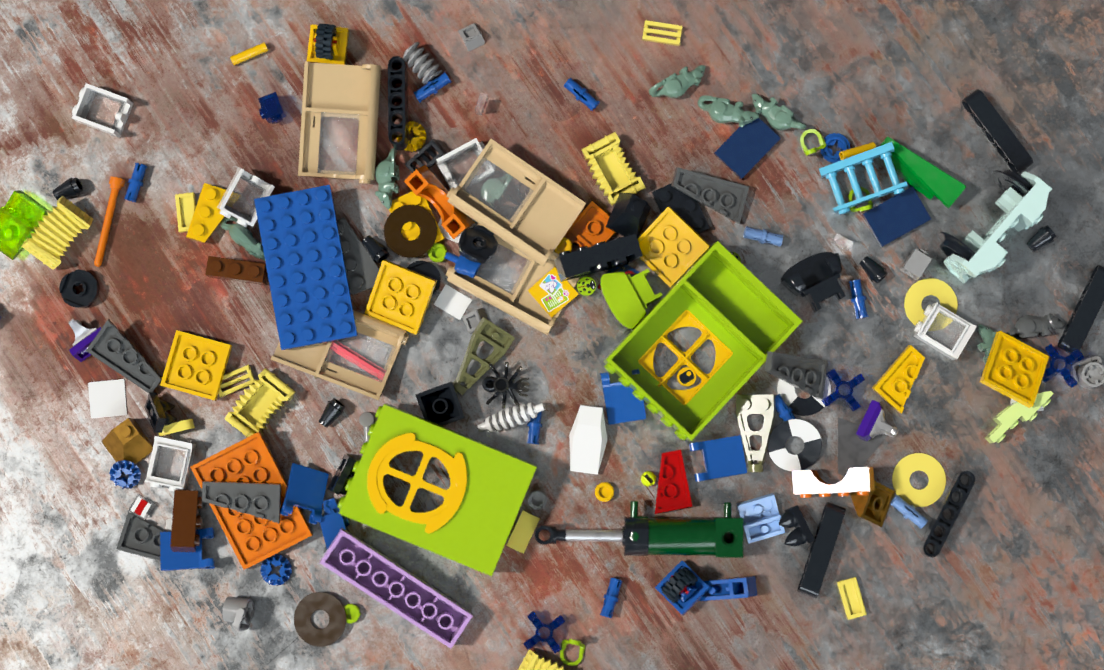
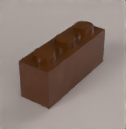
M208 256L206 276L266 285L268 276L266 264Z
M174 490L170 543L172 552H196V546H200V534H197L198 527H201L202 517L199 516V508L202 509L203 501L198 491Z

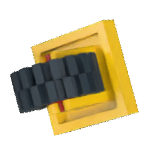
M311 24L307 62L345 65L349 29L336 27L332 24Z

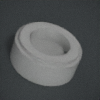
M542 491L530 493L528 504L532 509L540 510L545 507L547 497Z

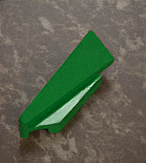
M886 137L880 146L892 142L894 152H891L892 156L890 157L897 175L929 200L935 195L949 209L964 191L966 185L895 140Z

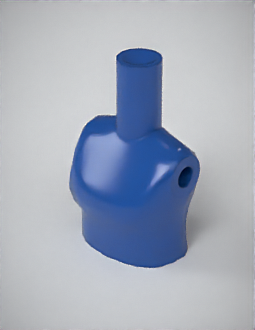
M448 251L445 255V259L455 263L454 269L457 273L474 279L481 263L472 262L461 255L457 256Z

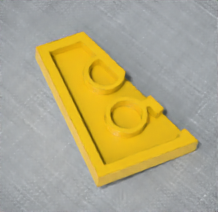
M207 183L203 184L186 238L206 243L225 217L220 214L221 210L216 208L226 192L225 189ZM232 192L226 205L232 208L241 195Z
M908 345L872 387L877 394L900 414L904 410V404L906 399L909 398L911 387L918 376L925 357L912 345Z

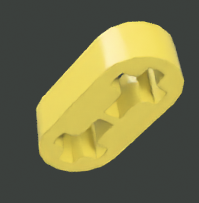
M193 418L164 426L162 433H159V437L195 428Z

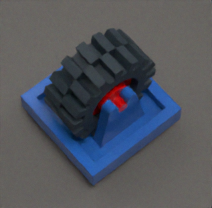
M683 560L655 587L683 616L710 589Z

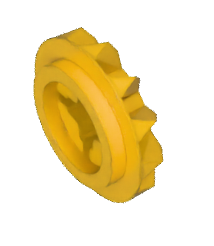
M411 121L409 122V134L411 129H413L414 135L419 137L413 138L411 144L409 141L408 146L404 150L417 151L424 146L427 135L421 124ZM397 137V142H400L403 137Z

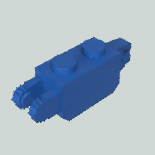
M335 498L323 501L325 516H322L320 525L327 549L340 529L344 528L348 531L347 526L350 525L349 518L339 514L340 508H337L338 504Z

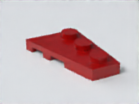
M681 449L662 453L654 514L693 507Z

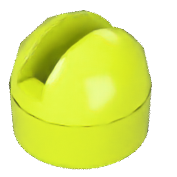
M646 471L641 475V483L644 486L650 487L655 484L656 476L653 472ZM646 474L653 480L652 483L644 477Z

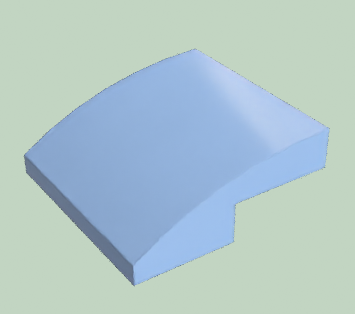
M773 493L736 504L739 517L743 518V530L748 544L785 533L784 527L779 525L781 515Z

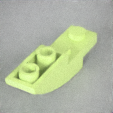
M1052 391L1037 393L1034 406L1030 408L1017 401L1007 406L993 418L998 425L985 439L989 443H999L1006 436L1004 433L1009 428L1013 429L1019 423L1018 418L1022 422L1032 421L1038 415L1036 411L1041 406L1044 408L1051 402L1050 397L1054 393Z

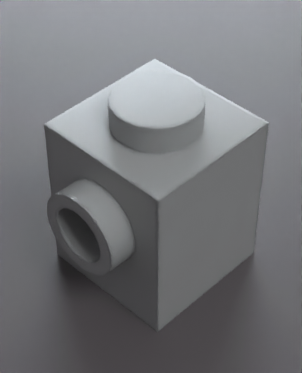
M914 249L900 270L911 278L918 280L932 259L928 257L929 254L923 249Z

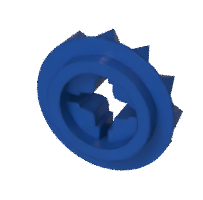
M832 133L824 137L826 147L821 149L820 153L824 160L836 163L841 161L839 157V152L841 151H837L833 156L832 149L829 147H833L837 141V148L844 151L850 149V143L845 136Z
M127 460L116 462L109 472L110 480L115 483V486L118 485L122 489H131L141 479L139 467ZM122 471L125 474H129L127 479L125 477H121Z
M275 554L263 561L260 573L263 580L268 584L277 586L284 584L290 578L292 567L286 557ZM272 565L275 567L283 565L279 569L280 576L276 573L269 575L273 570Z

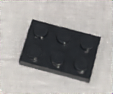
M672 183L651 193L661 214L670 206L698 234L710 229L698 201L672 187Z

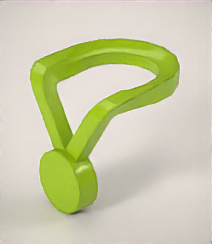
M808 129L801 135L800 143L806 156L826 147L822 134L816 129ZM808 133L816 134L820 147L808 150L804 142L805 136Z
M860 187L866 196L870 195L866 188ZM853 189L848 194V202L852 201ZM870 200L867 206L859 208L854 206L849 209L851 212L866 211L872 209L873 202Z
M562 640L560 647L561 661L567 666L578 665L583 658L585 645L577 640ZM567 644L580 646L579 657L575 662H568L564 659L563 654Z

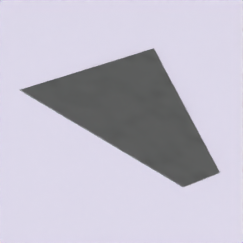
M838 417V474L846 476L849 468H861L887 436L879 434L866 442L856 435L860 425Z

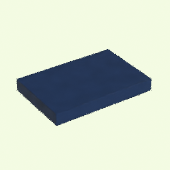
M757 118L753 122L745 124L744 127H739L718 148L714 155L742 180L781 138L760 118Z
M913 186L862 214L880 247L931 220Z

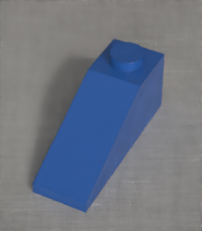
M755 576L706 580L704 582L710 589L698 601L757 596Z

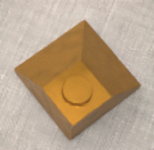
M127 418L112 429L101 441L116 462L127 460L137 464L152 453L153 450L151 442L135 420Z
M874 481L875 491H869V495H857V491L850 492L857 516L882 527L895 491Z

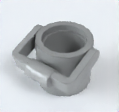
M1084 356L1069 364L1074 384L1078 383L1082 388L1091 389L1104 383V366L1099 356ZM1080 365L1077 371H1075L1074 366Z
M227 597L223 605V620L233 623L232 628L237 632L248 630L255 612L253 600Z

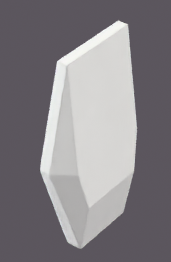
M580 405L569 435L570 471L598 475L608 441L603 407Z

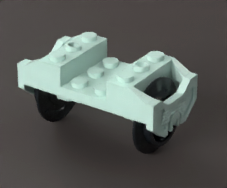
M999 170L993 171V180L1004 192L995 204L1005 213L988 233L981 238L972 230L960 241L946 232H940L939 239L942 242L940 248L947 256L943 262L949 272L962 283H966L968 279L975 278L985 272L990 273L1005 262L1006 258L1004 256L1008 252L998 244L1007 235L1005 231H1008L1010 228H1014L1018 232L1022 229L1027 230L1043 218L1042 212L1046 209L1048 194L1052 188L1038 176L1025 171L1021 175L1011 170H1005L1004 172Z

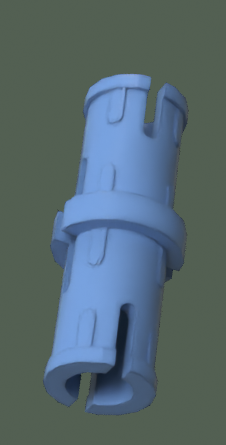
M746 226L743 238L759 241L760 244L767 243L781 247L783 241L782 234L771 233L767 229L760 230Z
M899 495L892 499L890 505L900 511L905 519L908 518L916 524L918 528H923L928 522L927 518L915 510L916 507L914 505H909Z

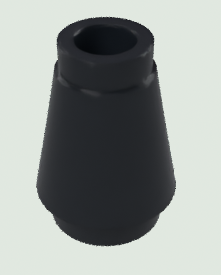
M69 178L53 190V195L57 200L61 196L65 198L77 196L83 191V186L78 178Z
M1046 225L1044 228L1041 227L1026 244L1031 251L1035 252L1054 242L1053 239L1057 236Z
M370 235L363 239L362 244L373 261L381 263L382 260L389 256L388 248Z
M868 256L859 263L871 282L874 281L876 284L881 282L888 274L885 271L886 268Z
M335 398L328 401L319 419V423L328 428L329 425L344 413L345 406Z

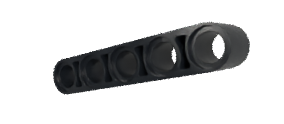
M394 56L388 61V138L393 148L401 151L409 143L408 68L403 58ZM402 65L399 70H394L396 66ZM397 83H402L399 88H394ZM397 101H402L399 106H394ZM397 119H402L401 123L394 124ZM397 137H403L400 142H394Z
M975 90L962 100V105L1011 171L1019 174L1033 164L1029 153L981 90Z
M1098 264L1093 270L1057 344L1058 348L1073 356H1076L1080 351L1104 302L1103 266Z
M960 471L954 476L920 543L919 550L923 556L936 557L940 553L975 484V476L972 472ZM963 474L967 475L969 479L966 485L961 482ZM955 491L960 495L958 502L952 499V494ZM945 509L951 511L949 519H945L943 516ZM937 526H940L943 530L942 535L939 537L934 532ZM929 543L934 546V551L931 554L926 552V545Z
M826 502L797 592L813 598L818 597L846 508Z

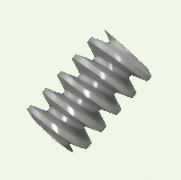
M415 42L404 52L403 60L408 62L409 68L413 67L412 71L418 73L417 77L419 79L423 78L422 83L426 85L428 84L427 82L437 78L443 70L437 72L436 70L439 65L432 66L434 59L427 60L429 53L423 55L424 47L417 49L420 43Z

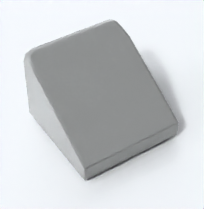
M475 23L458 31L468 51L485 44L482 34Z
M484 308L476 309L462 316L469 334L474 332L483 317L489 320Z

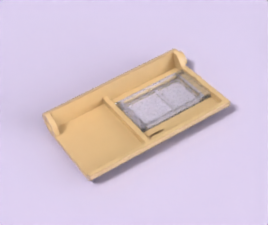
M305 61L298 176L359 180L360 184H370L371 181H374L381 66L372 64L356 66Z
M492 139L489 140L459 186L456 188L452 187L446 196L449 198L448 203L542 267L546 264L586 205L584 201Z
M494 234L493 236L498 242L496 252L487 263L480 265L474 279L457 273L454 269L455 266L449 267L445 275L448 277V282L546 335L550 333L562 311L561 309L551 318L528 292L534 284L556 267L554 260L559 257V254L555 252L552 253L546 264L542 267ZM477 241V243L473 242L475 246L482 247L480 241ZM579 278L567 281L574 288Z
M353 310L358 336L287 350H281L279 341L271 360L380 400L402 345L405 346L407 344L409 335L406 330ZM338 345L380 370L377 374L338 350Z

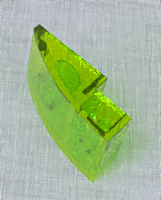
M22 190L14 191L6 205L0 208V251L12 260L24 249L21 246L25 240L32 238L30 233H35L33 227H39L37 221H43L42 215H47L46 210H48Z

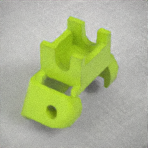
M649 269L632 277L630 274L626 275L625 272L607 273L601 277L602 293L615 318L624 327L631 329V331L645 317L647 305L659 300L663 296L661 292L655 295L645 278L650 272Z

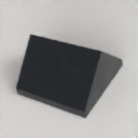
M452 381L416 394L423 417L428 421L444 426L465 418Z

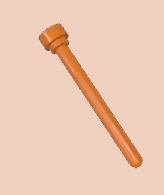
M110 176L111 193L94 261L96 267L102 265L118 193L124 187L125 179Z

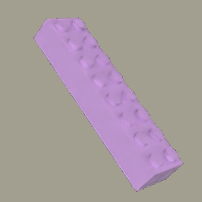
M344 528L340 529L320 559V564L449 648L453 647L473 617L472 612Z

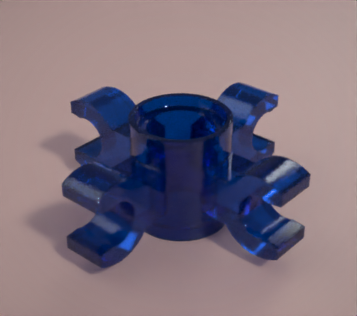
M1052 344L1045 347L1052 360L1050 368L1044 371L1042 381L1046 383L1058 374L1063 376L1068 386L1071 388L1076 386L1078 383L1071 374L1072 365L1085 358L1082 352L1076 349L1067 357L1059 355ZM1065 362V367L1062 370H1058L1059 363Z
M835 369L826 373L827 377L834 384L833 393L821 400L825 407L837 399H844L852 412L860 408L861 406L852 396L853 388L865 380L864 377L858 374L848 382L842 381ZM840 385L847 387L848 392L846 395L839 393Z
M532 611L527 617L536 627L535 635L523 643L524 646L529 650L539 641L547 642L556 654L561 650V647L552 637L553 631L565 622L564 618L559 615L549 624L542 623L536 613ZM542 627H547L550 630V634L546 638L539 635V629Z

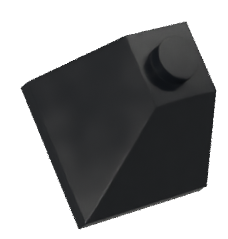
M620 192L606 228L623 237L636 234L638 239L651 207L647 201L634 194Z

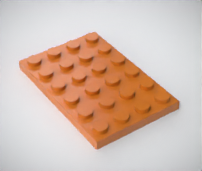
M260 431L190 467L201 489L203 481L281 484L282 507L288 484ZM210 504L243 570L313 535L301 509L293 506L292 514H288V516L281 515V521L278 524L271 520L261 519L254 515Z

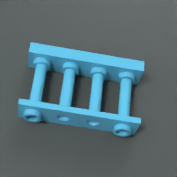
M892 142L819 168L821 177L829 179L838 206L833 208L834 213L839 212V215L849 212L851 207L892 192L894 195L905 191L904 188L908 184L907 182L900 183L890 157L892 156L891 152H894ZM878 157L884 160L893 185L884 190L881 189L872 164L874 162L873 159ZM861 163L867 170L875 192L865 197L854 172L855 166ZM842 170L845 173L847 172L856 200L845 203L836 179L837 172Z

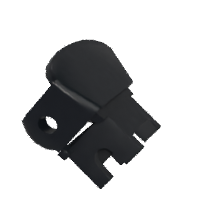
M822 252L807 257L791 266L781 277V283L795 296H806L814 313L821 309L820 302L834 295L838 301L845 297L837 280L842 272L838 253Z

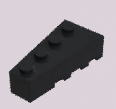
M632 234L626 237L615 238L609 242H599L592 247L583 246L575 252H570V250L561 252L554 262L560 281L564 282L629 265L643 255L636 234Z

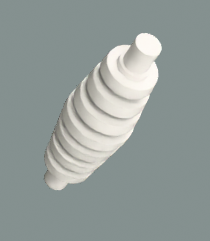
M533 402L527 405L521 404L520 407L518 405L513 406V408L507 407L505 410L499 411V414L495 413L492 417H487L485 422L478 424L477 427L479 432L485 430L495 432V430L500 431L503 428L510 429V426L515 428L517 425L523 424L524 421H530L531 417L533 419L536 418L538 412L544 411L546 408L544 403L535 405Z

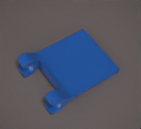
M639 369L632 370V375L640 374ZM608 372L600 373L608 425L646 419L644 400H638L632 394L634 390L631 387H625L620 382L610 383Z
M741 435L689 444L690 451L702 450L706 471L694 474L695 482L747 473Z
M293 463L280 514L288 516V514H292L293 506L312 511L309 523L315 525L317 522L320 523L329 474Z
M213 528L197 530V534H200V546H196V552H172L170 547L171 531L160 532L161 571L215 569L214 559H203L202 538H214Z

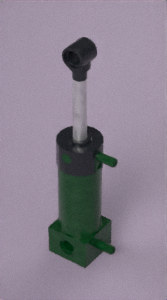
M631 501L630 517H624L622 530L556 529V526L543 525L535 531V539L542 545L556 544V541L622 542L624 556L682 555L743 558V518H732L731 502L724 503V518L638 517V501ZM543 529L550 532V538L546 541L539 538V532ZM727 532L732 536L731 541L728 543L723 539L724 534Z

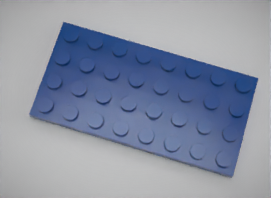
M325 185L254 199L281 350L358 336L331 186Z

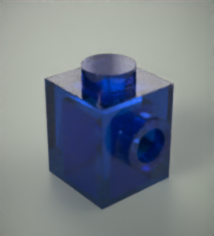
M276 92L258 98L261 108L258 110L262 119L266 118L268 123L276 124L286 117Z

